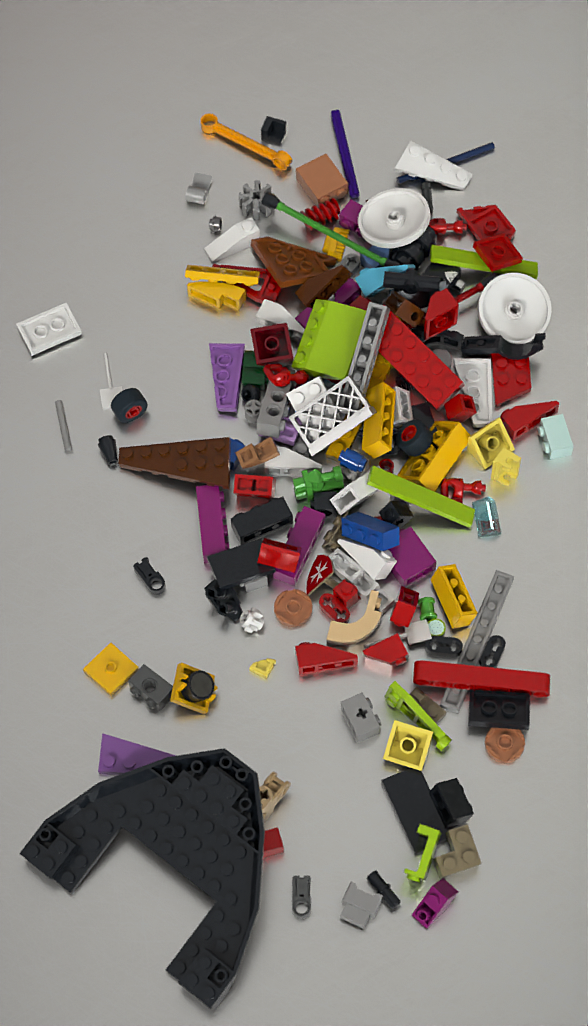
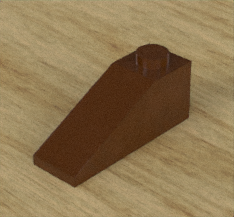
M340 265L308 279L295 294L306 307L313 308L316 299L328 300L353 273L343 265Z

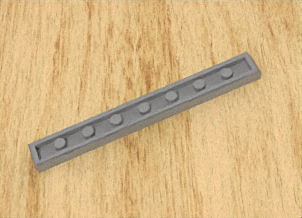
M499 570L495 571L457 664L479 665L482 653L513 583L514 576ZM446 688L440 702V707L458 714L468 690Z

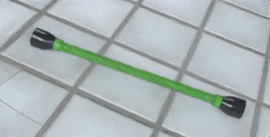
M266 192L262 198V205L270 209L283 211L310 227L365 255L383 267L404 265L396 260L381 257L352 240L326 228V226L289 208L276 195L270 192Z

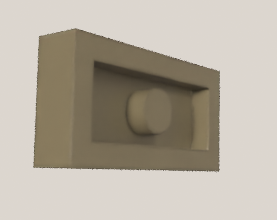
M418 687L410 693L411 697L436 724L445 717L446 711Z

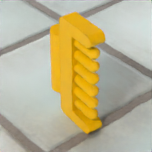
M338 227L334 228V232L348 238L349 230ZM326 235L322 251L329 256L336 257V261L341 262L345 245Z

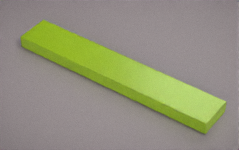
M431 245L430 262L491 272L477 252ZM522 260L520 264L493 271V273H521L536 280L538 277V262Z
M376 466L370 468L368 485L468 528L472 526L475 513L474 508Z

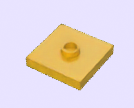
M111 642L83 668V672L110 696L118 691L139 670V667Z

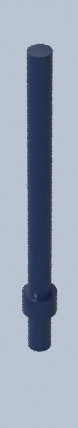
M491 142L446 160L455 164L495 149V146ZM408 173L396 178L398 184L419 179L418 176L412 177Z

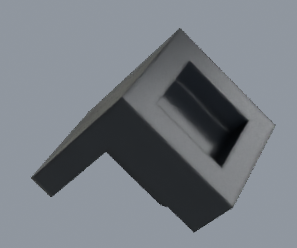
M267 116L261 128V140L281 145L287 133V122Z

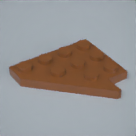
M271 237L251 240V247L280 288L304 284L308 279L329 271L327 266L336 265V257Z

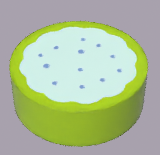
M431 619L428 621L431 636H444L446 626L442 620Z

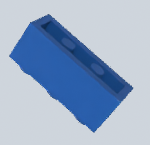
M355 512L342 517V536L381 551L400 545L399 526L361 512Z

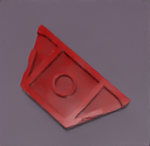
M497 205L473 206V209L463 210L462 207L457 209V214L464 223H467V227L477 240L504 233L511 241L516 234V229Z
M499 353L491 354L495 407H500L501 403L508 400L512 401L519 395H524L531 391L529 357L515 360L506 358Z

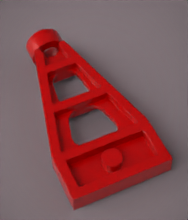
M215 263L212 266L260 272V278H263L265 281L259 291L244 285V283L230 284L246 289V296L262 304L264 299L276 303L282 290L268 269L218 265Z

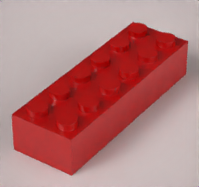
M390 311L378 353L439 412L444 407V404L451 400L465 385L455 373Z

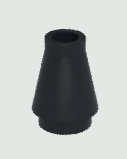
M112 435L99 438L98 447L105 457L107 464L117 463L116 439H113Z

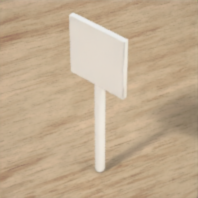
M104 353L109 388L100 389L103 410L111 409L112 400L122 391V386L112 387L107 353Z
M426 619L410 623L408 627L404 626L406 633L399 634L400 638L407 637L409 645L432 639ZM384 639L367 643L364 646L366 648L371 647Z

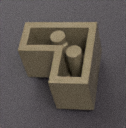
M468 824L445 832L452 852L433 858L439 878L482 864Z

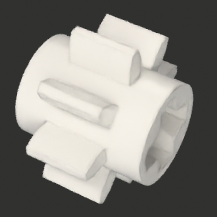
M253 607L251 611L245 610L240 616L241 627H244V631L252 633L253 630H260L264 625L263 614L260 613V610Z

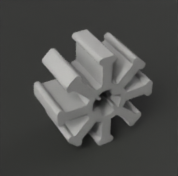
M255 180L254 190L248 186V183L243 185V193H239V207H242V214L245 217L253 211V220H259V211L263 212L266 217L271 215V209L262 205L261 201L265 193H272L269 184H266L261 189V182Z

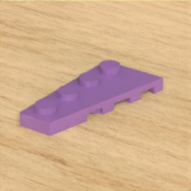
M209 343L217 409L223 412H237L246 346L245 344Z
M102 733L98 773L120 775L176 755Z

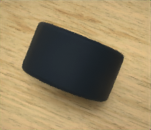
M128 388L121 391L111 402L112 411L122 423H129L141 417L148 407L146 399L137 388Z
M415 419L405 423L396 435L397 445L407 455L412 457L424 453L430 447L433 440L432 431L420 420Z

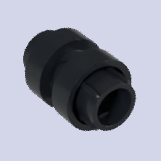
M428 226L425 232L415 241L393 248L392 260H396L404 265H415L416 268L413 270L417 271L424 263L425 258L429 257L431 245H436L437 235L435 231Z

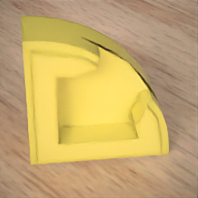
M267 658L256 661L249 667V671L267 679L276 664V660Z

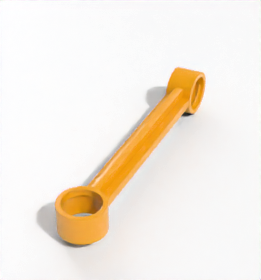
M208 113L201 117V129L204 133L213 134L216 132L271 160L280 170H286L293 161L287 152L283 150L276 152L219 123L217 116ZM209 121L215 122V124L212 126L204 125L206 122Z

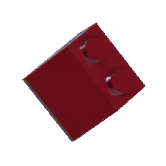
M287 323L250 329L257 365H292L294 358Z

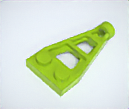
M396 681L389 686L384 696L386 702L392 708L397 707L418 727L433 731L432 738L437 743L435 746L440 751L444 750L452 739L443 732L411 695Z

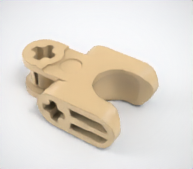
M274 771L266 778L264 784L259 787L264 823L271 816L275 805L283 798L291 785L289 781L283 782Z

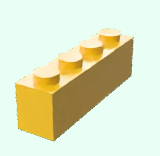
M385 382L368 389L366 393V400L371 407L375 408L377 413L364 421L362 450L374 459L392 449L396 391Z

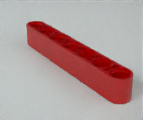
M423 660L414 662L413 683L417 685L464 690L530 693V696L533 697L550 696V674Z

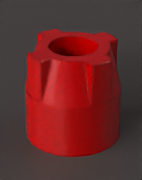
M382 459L379 462L381 469H388L385 471L394 473V463L392 460Z

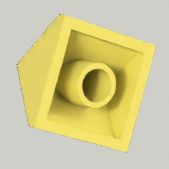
M500 417L468 437L467 450L483 469L493 464L494 459L503 447L511 452L515 450Z
M394 720L383 759L422 771L430 750L433 731Z

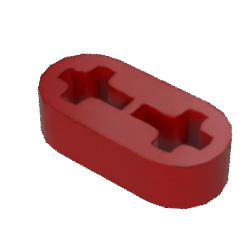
M323 594L319 599L321 611L332 621L348 624L350 620L349 610L333 594ZM331 600V606L328 604L325 606L324 601L329 602ZM337 612H338L340 615L345 614V619H343V618H339V619H338V614H337Z

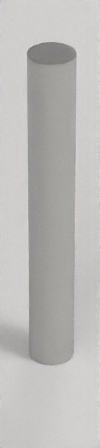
M62 400L55 401L64 449L66 452L72 451L64 407Z

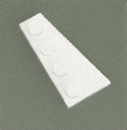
M413 141L409 142L394 169L398 173L401 171L408 173L412 177H422L426 181H436L444 186L462 191L465 190L473 175Z

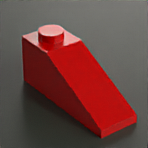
M550 401L515 406L512 409L503 411L500 418L509 437L515 440L539 425L541 418L550 417L558 413L559 402Z
M303 642L295 646L299 675L358 666L357 654L317 643Z

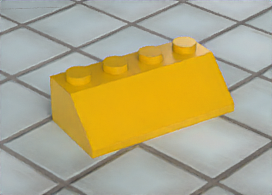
M434 421L430 430L433 431L435 427L437 428V431L433 434L432 442L438 449L431 444L421 455L416 457L410 456L397 476L435 492L443 478L447 476L451 466L457 461L462 450L467 446L468 437L471 436L460 422Z

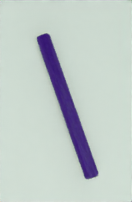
M338 109L332 110L331 118L346 181L348 182L349 194L351 198H358L359 188L341 113Z

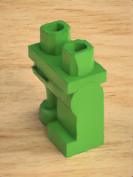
M340 465L333 467L331 472L321 473L317 469H313L309 473L307 470L301 471L302 477L293 479L296 500L307 498L308 503L314 499V492L337 491L339 493L344 489Z

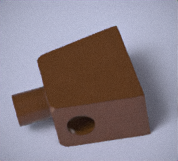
M392 290L382 305L387 306L391 312L411 326L416 327L418 325L423 327L425 325V312Z

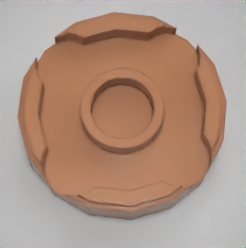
M301 590L283 591L274 602L275 616L285 626L298 627L304 625L312 615V601Z
M490 728L487 732L485 749L488 755L495 761L510 763L519 759L525 747V738L521 730Z

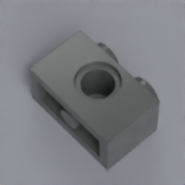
M145 664L128 681L130 692L136 697H142L151 709L156 708L161 711L170 701L173 686ZM150 686L155 687V690L151 692L146 691Z

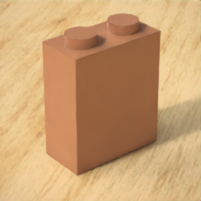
M327 154L296 168V179L315 206H318L319 203L324 204L326 200L330 201L331 198H335V200L341 199L348 194V182Z

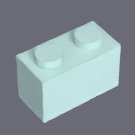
M559 414L541 418L538 434L540 437H543V449L545 454L548 453L549 459L572 455L573 443L564 415Z

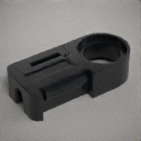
M145 557L141 559L142 563H135L133 565L134 571L147 589L154 595L162 594L166 588L165 580L158 571L156 572L153 569L149 559ZM154 581H160L162 586L159 589H154L151 587V584Z

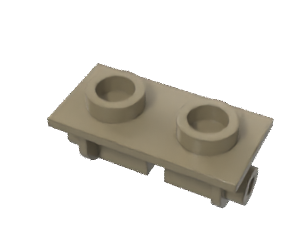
M348 512L338 515L332 523L334 527L325 534L323 538L325 542L322 547L329 545V549L333 552L337 548H341L337 541L344 539L340 535L342 533V517L347 516Z

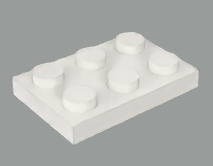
M67 303L16 324L31 356L82 334Z
M318 376L288 392L286 395L297 412L326 392L327 388L321 376ZM329 394L326 403L335 405ZM314 404L311 414L321 416L323 405ZM326 406L324 416L334 418L335 408ZM338 412L337 419L343 420L340 412ZM300 414L298 417L302 425L306 426L307 416ZM311 417L309 427L319 429L320 418ZM323 419L322 430L330 431L333 421ZM308 430L310 440L312 442L317 440L318 431Z

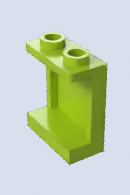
M419 824L417 832L419 835L428 837L418 870L415 872L404 869L407 878L420 883L421 879L426 881L441 836L439 830Z

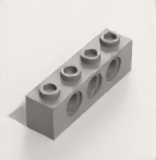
M288 369L291 374H295V370ZM269 380L257 420L258 435L279 438L280 432L284 431L286 424L284 418L289 415L290 406L288 404L291 403L286 394L296 389L297 383L295 381H290L288 386L277 387Z

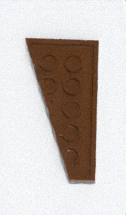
M230 437L120 447L118 464L120 468L139 472L148 471L154 475L162 474L167 475L169 478L193 483L201 482L206 483L208 486L214 487L216 485L230 490L231 439Z

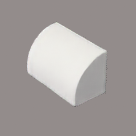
M396 386L393 388L396 391L393 427L400 429L405 423L413 420L410 391Z

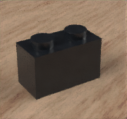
M457 778L436 783L429 791L445 828L466 823L474 815L472 806L468 802L464 789Z

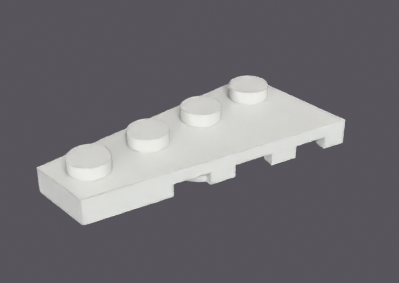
M454 358L453 363L457 376L465 385L462 388V392L464 395L473 396L477 413L470 417L473 427H484L492 422L491 359Z

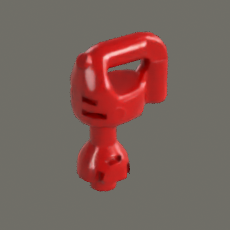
M433 218L428 225L435 231L436 235H445L446 230H453L457 234L467 231V223H463V220L446 223L444 218Z
M267 364L263 368L267 378L277 387L288 386L290 381L303 385L309 380V375L305 370H298L295 374H291L281 364Z
M445 478L441 483L440 494L448 497L449 486L453 488L451 499L463 504V491H471L476 495H481V492L486 491V484H482L481 480L470 484L464 483L462 478Z

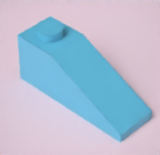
M415 265L367 267L359 272L360 275L355 280L365 297H373L385 289L383 287L384 271L404 273L416 267Z

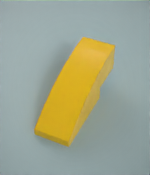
M204 281L187 284L189 296L219 309L224 303L240 310L246 300V289L235 285Z

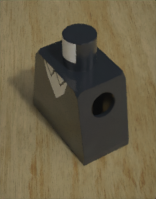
M431 262L422 273V275L439 276L446 280L449 292L455 289L461 293L466 287V283L460 280L461 268L457 266Z

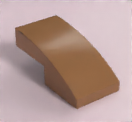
M271 437L255 446L251 443L235 452L243 469L262 464L280 455Z

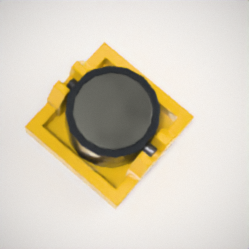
M179 663L176 669L170 702L202 714L208 713L209 703L216 698L213 692L218 689L214 685L215 675L187 664Z

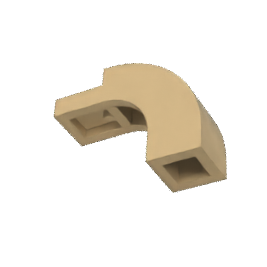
M371 590L366 612L358 621L347 624L331 620L327 643L345 646L359 643L368 638L376 630L382 617V612L375 611V609L380 608L382 598H379V592Z

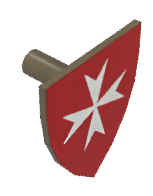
M317 555L307 579V596L312 594L323 583L331 588H335L339 584L330 578L334 574V565L330 557Z

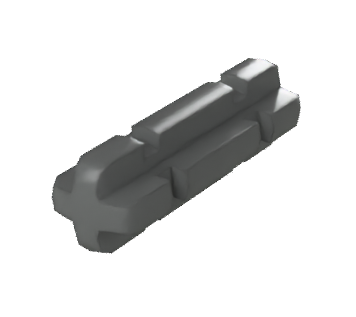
M423 182L421 184L422 196L429 205L431 215L433 213L431 183Z

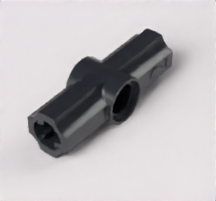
M413 269L407 270L404 273L384 271V288L403 289L407 294H416L418 291L434 293L439 291V276L420 275L418 271Z

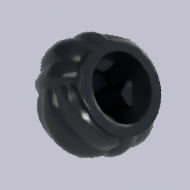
M245 385L241 392L243 401L246 403L253 399L259 401L261 398L260 388L256 385Z

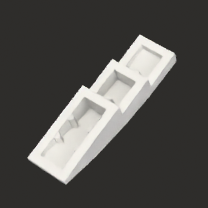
M339 548L328 556L333 561L334 573L342 581L345 579L347 582L353 583L358 589V596L366 604H368L371 590L379 592V598H382L380 608L375 609V611L382 612L383 615L395 604L394 599L380 588V584L368 576L358 563Z

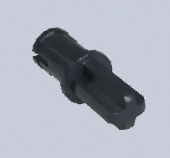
M377 870L367 876V880L376 889L377 894L383 895L384 901L391 909L398 907L401 901L390 888L391 885L384 881Z

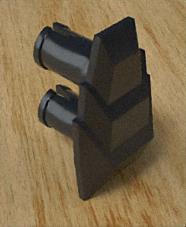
M214 579L204 588L206 597L212 601L220 615L228 616L236 622L243 613L237 592L233 587L220 591L216 579Z

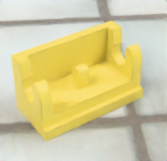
M503 447L493 461L491 479L497 480L504 485H509L510 482L505 480L504 476L508 475L513 479L519 476L521 457Z

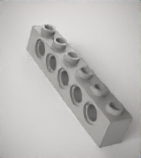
M372 302L368 304L348 376L352 377L364 397L367 393L390 309L387 306ZM347 381L343 393L351 395L352 386ZM342 396L339 406L349 408L351 397ZM354 398L352 409H362V401ZM338 409V412L348 415L347 410Z

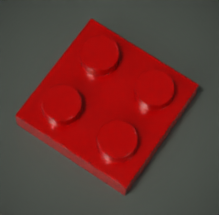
M504 233L475 241L473 244V248L491 272L522 263L523 257Z

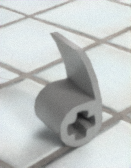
M195 173L192 186L189 185L187 189L186 201L204 205L212 176Z

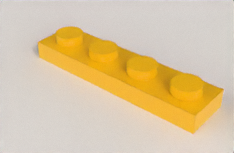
M187 265L185 277L194 281L206 279L209 282L226 281L228 284L244 283L246 286H254L255 284L258 285L260 272Z

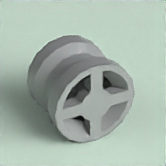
M253 399L245 404L244 410L247 421L257 423L262 406L260 401Z

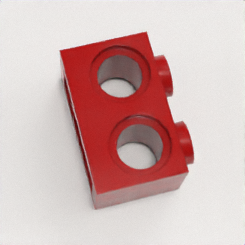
M235 474L233 493L237 496L275 498L276 479L270 476Z

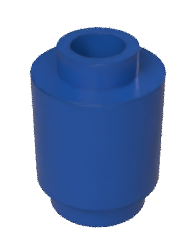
M347 448L346 451H341L338 461H340V466L356 473L358 471L362 473L368 459L363 454Z

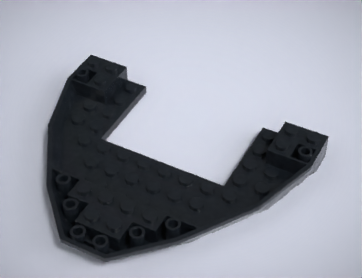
M225 748L166 757L98 782L44 820L19 853L47 877L55 880L73 894L120 830L124 828L213 898L216 903L165 970L210 1009L215 1010L228 994L236 978L259 912L265 838L258 773Z

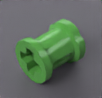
M424 597L418 600V606H420L421 610L420 620L426 619L428 622L431 619L437 618V614L434 611L435 599L433 597Z

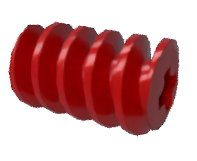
M331 198L330 201L326 200L324 204L319 203L318 206H312L311 210L306 208L305 212L300 211V213L318 223L321 222L325 226L326 219L329 223H332V217L335 220H339L340 208L335 198ZM305 224V226L308 227L310 231H313L312 227Z

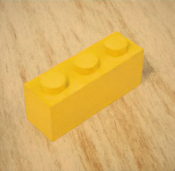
M456 564L438 567L430 580L452 629L469 626L478 613Z

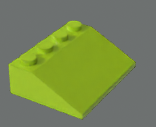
M316 299L291 367L296 371L305 370L309 377L321 376V378L341 381L349 374L366 310L330 300Z

